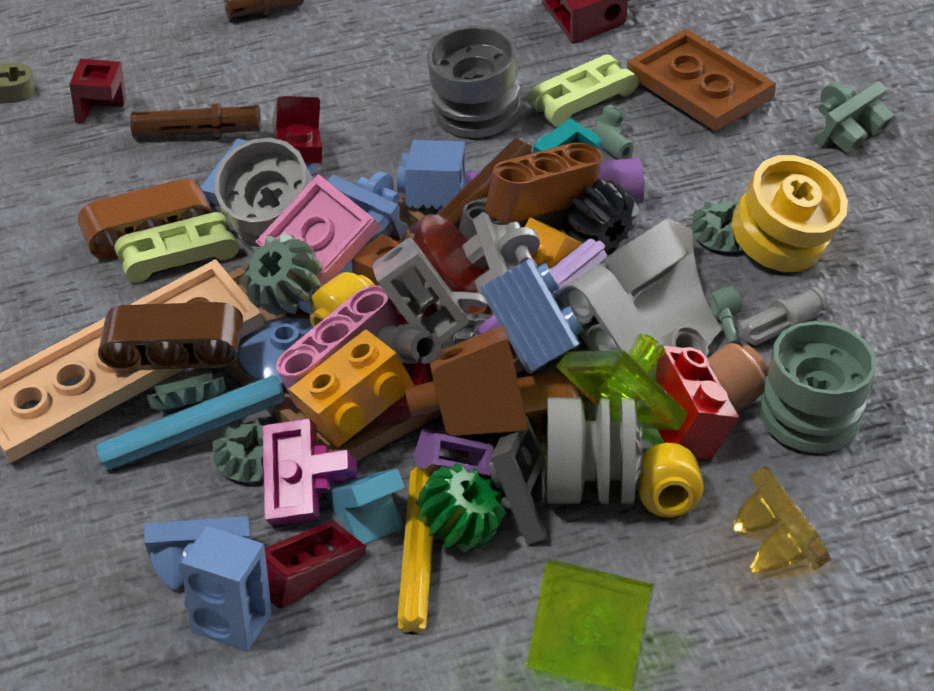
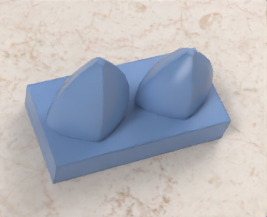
M249 517L144 523V543L157 576L168 587L176 590L184 583L183 574L179 571L181 555L188 544L195 543L205 526L208 525L252 540Z

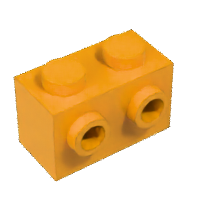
M365 329L290 387L289 391L305 418H310L317 425V430L339 448L387 410L388 407L406 395L405 388L414 386L397 353Z

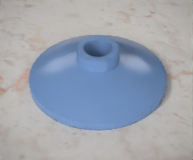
M291 317L272 319L264 322V326L244 336L238 349L239 364L244 373L254 381L274 375L279 379L282 388H284L285 385L276 369L278 358L313 329L311 321Z

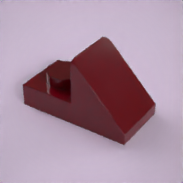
M279 96L275 104L272 118L274 139L288 142L300 152L305 163H322L323 146L319 132L320 98Z

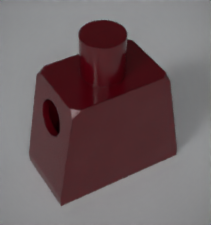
M542 0V4L571 43L574 44L624 25L627 21L628 1L631 0Z

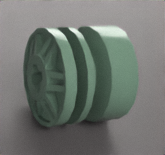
M810 321L798 323L782 331L773 345L769 363V375L765 380L764 392L760 401V418L767 431L781 443L806 452L825 453L836 451L853 442L860 430L862 416L866 409V399L871 392L876 374V356L868 342L854 331L828 322Z

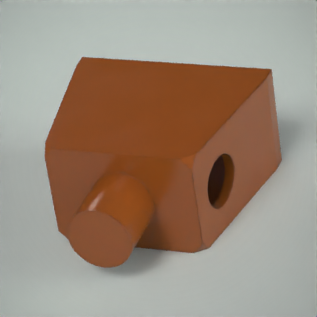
M504 326L496 327L441 350L437 359L430 363L434 381L405 388L411 417L441 411L447 435L513 432L529 429Z

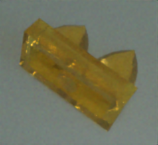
M765 465L750 475L749 478L756 491L740 507L733 528L735 531L757 532L767 530L777 524L780 525L759 547L750 569L757 572L776 571L806 559L812 569L816 571L832 560L819 534Z

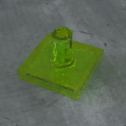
M639 334L628 353L624 350L566 352L557 365V368L597 407L600 398L609 399L610 419L612 421H619L621 398H634L635 412L643 429H679L688 415L650 376L660 357H663L666 351L662 345H657L658 341L650 335Z
M550 559L545 563L526 667L620 691H633L636 684L655 584Z

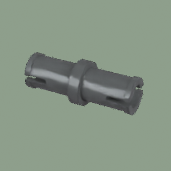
M403 324L398 327L388 325L383 327L377 334L379 340L397 353L402 363L412 364L418 361L424 364L431 363L437 359L441 351V343L438 336L433 333L429 334V331H424L416 325Z

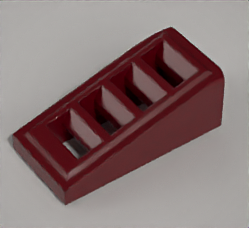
M332 520L264 548L270 601L279 609L295 603L365 555L366 545L335 520ZM328 543L334 550L330 551L324 544Z

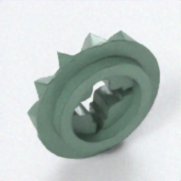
M722 197L718 204L705 201L702 209L694 211L692 221L694 237L704 246L717 251H742L743 249L736 242L731 227L732 222L726 225L724 229H721L722 224L732 221L733 211L740 199L732 203L727 202Z
M212 372L155 386L156 393L148 395L147 398L150 408L161 411L219 396L226 388L223 377L213 378Z
M260 417L253 424H245L242 420H239L235 429L222 428L220 438L213 441L214 464L226 477L240 482L264 480L263 426L265 424ZM250 443H258L259 446H256L253 452H250L249 458L246 457L244 449H248Z

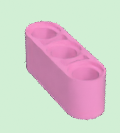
M368 286L356 292L278 358L276 369L294 405L298 409L300 407L289 391L290 387L365 329L377 337L378 332L385 326L395 325L398 327L403 325L394 303L381 286Z

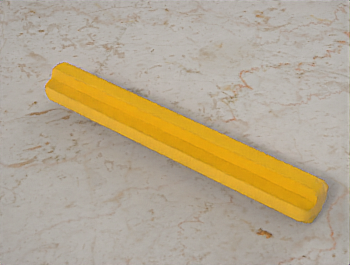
M418 466L410 472L397 614L398 627L405 633L410 631L420 633L426 628L433 536H429L430 526L417 519L421 510L415 502L419 497V492L434 472L420 470Z

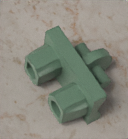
M878 81L856 95L854 88L851 86L845 87L837 82L828 84L821 90V104L818 107L819 112L826 116V127L818 132L813 139L821 147L833 141L848 155L857 149L868 135L858 125L860 122L873 135L877 136L889 126L894 118V114L881 102L888 89Z

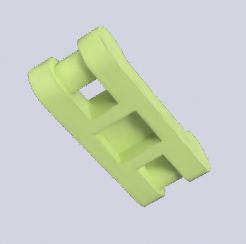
M607 54L534 86L527 95V103L537 112L544 111L545 118L554 126L559 127L572 114L616 94L629 96L637 88L639 80L629 69H621L619 61Z
M213 212L125 234L116 240L114 249L119 260L123 262L122 268L127 279L133 283H140L147 280L152 272L182 266L211 257H216L222 261L229 260L237 255L239 244L234 234L230 232V226L225 215Z

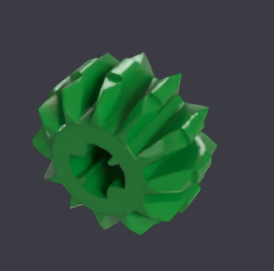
M455 463L450 468L442 466L430 476L419 492V497L415 503L421 511L417 519L430 526L429 536L438 535L443 539L445 548L455 544L459 550L465 553L474 547L480 549L483 544H487L496 534V530L502 524L503 517L506 514V511L500 505L504 496L492 490V479H482L478 475L476 467L467 472L459 463Z

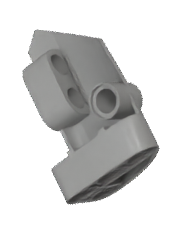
M669 218L658 223L603 259L600 265H596L553 293L562 310L571 306L584 329L582 333L577 335L582 345L563 356L597 386L619 399L634 398L636 406L644 404L655 396L657 352L662 345L679 348L692 347L702 351L707 357L709 352L708 346L722 329L712 313L702 290L694 257L693 231Z

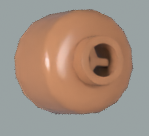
M728 343L707 358L709 365L721 386L727 392L728 398L737 413L762 396L769 370L762 357L754 348L749 345L741 347L738 344Z

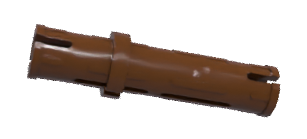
M220 103L211 104V108L132 111L130 116L131 133L133 139H138L141 137L213 134L214 138L223 137L224 133L261 132L260 106L258 104L254 106L222 107Z

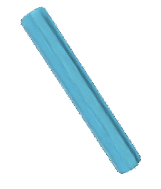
M271 375L102 441L96 445V451L104 469L112 470L281 404L285 401V394L279 379Z

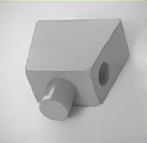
M411 237L404 240L372 264L377 282L409 324L416 325L424 331H429V334L437 335L440 343L469 324L467 317L451 291ZM436 303V305L441 306L433 315L424 316L425 310L431 304Z

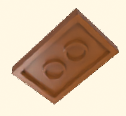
M688 29L678 32L627 61V69L638 77L640 84L714 131L720 130L775 97V82Z

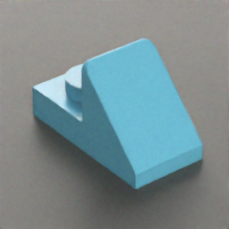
M398 468L363 475L331 488L329 492L324 493L327 502L347 531L363 544L402 528V521L391 493L405 488Z

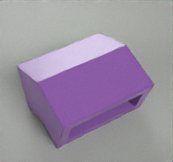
M422 428L413 457L420 470L435 472L442 466L450 468L455 463H459L467 472L476 467L478 475L483 479L491 475L489 460L493 453V445L482 443L477 439L457 435L451 436L443 432ZM440 447L469 452L467 460L439 456Z

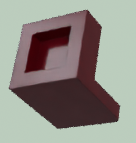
M80 58L69 85L75 122L85 123L92 104L122 107L126 101L121 62Z

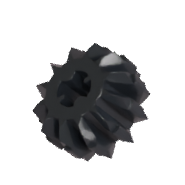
M598 179L592 187L585 185L582 193L578 197L572 198L574 203L563 213L566 220L563 222L562 229L568 236L581 243L588 239L603 242L605 245L604 251L607 254L610 249L617 250L619 243L623 239L629 238L628 232L638 223L635 217L638 215L640 208L635 203V199L629 195L630 192L621 184H616L613 180L605 182L602 179Z

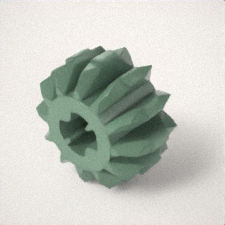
M284 232L278 239L267 235L264 246L261 248L251 246L254 255L252 259L241 262L246 273L239 279L242 287L247 291L246 295L249 297L250 302L257 308L261 307L263 310L265 309L268 313L279 316L284 310L296 314L298 303L301 301L311 303L309 292L312 289L321 287L317 275L323 268L320 265V261L315 257L314 249L307 242L296 239L293 235Z

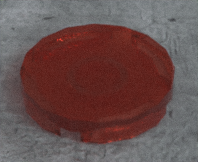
M434 214L424 216L411 226L410 233L415 234L413 240L445 284L453 290L451 292L477 293L475 281L484 274V269L471 264L467 259L462 246L468 241L464 234L451 222Z

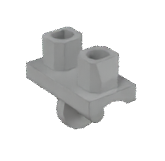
M484 212L473 219L477 234L462 246L471 264L480 269L487 265L489 266V270L475 281L479 294H482L481 286L530 259L531 255L538 250L540 240L534 229L520 227L518 222H511L508 225L493 224L489 216Z

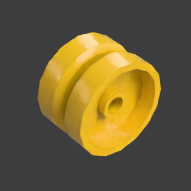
M777 155L763 161L754 172L747 185L746 192L740 198L733 211L731 227L736 242L749 257L758 263L781 272H801L814 266L831 242V238L847 215L848 200L838 180L830 171L816 162L796 155Z

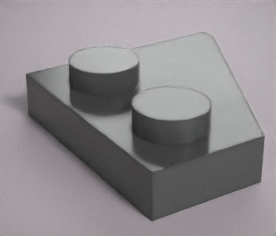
M526 416L529 429L503 432L490 457L489 470L496 487H503L525 542L528 545L545 540L547 529L537 512L538 508L546 506V490L544 485V478L546 477L545 458Z

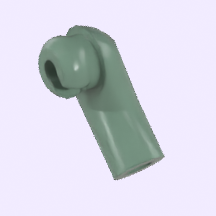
M608 105L603 109L602 116L599 115L597 117L593 132L603 141V149L618 160L628 159L633 152L634 145L621 135L623 128L621 123L625 119V113L616 106Z

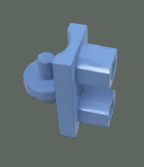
M379 171L369 180L361 177L356 185L335 175L330 177L328 182L373 217L381 226L366 245L380 234L387 237L391 234L402 239L408 230V226L400 222V207L398 205L400 194L393 191L394 183L391 175Z

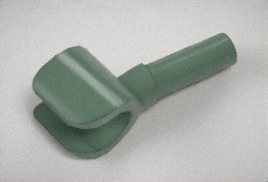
M729 286L713 292L712 298L714 301L711 303L710 309L715 318L720 319L727 343L739 345L740 342L732 314L741 311L742 303L737 289L734 286Z

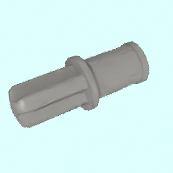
M810 287L806 291L787 300L777 299L771 303L769 309L742 321L739 326L742 339L746 344L758 345L781 334L782 331L795 324L804 323L817 316H822L826 313L825 310L828 309L827 300L822 291L817 287Z

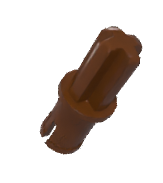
M223 0L226 3L224 7L228 20L263 13L264 17H266L270 11L301 6L304 3V0Z

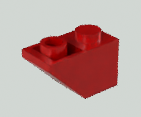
M662 345L657 352L653 422L664 443L680 444L689 449L696 459L712 460L739 419V416L702 351L692 347L679 348Z

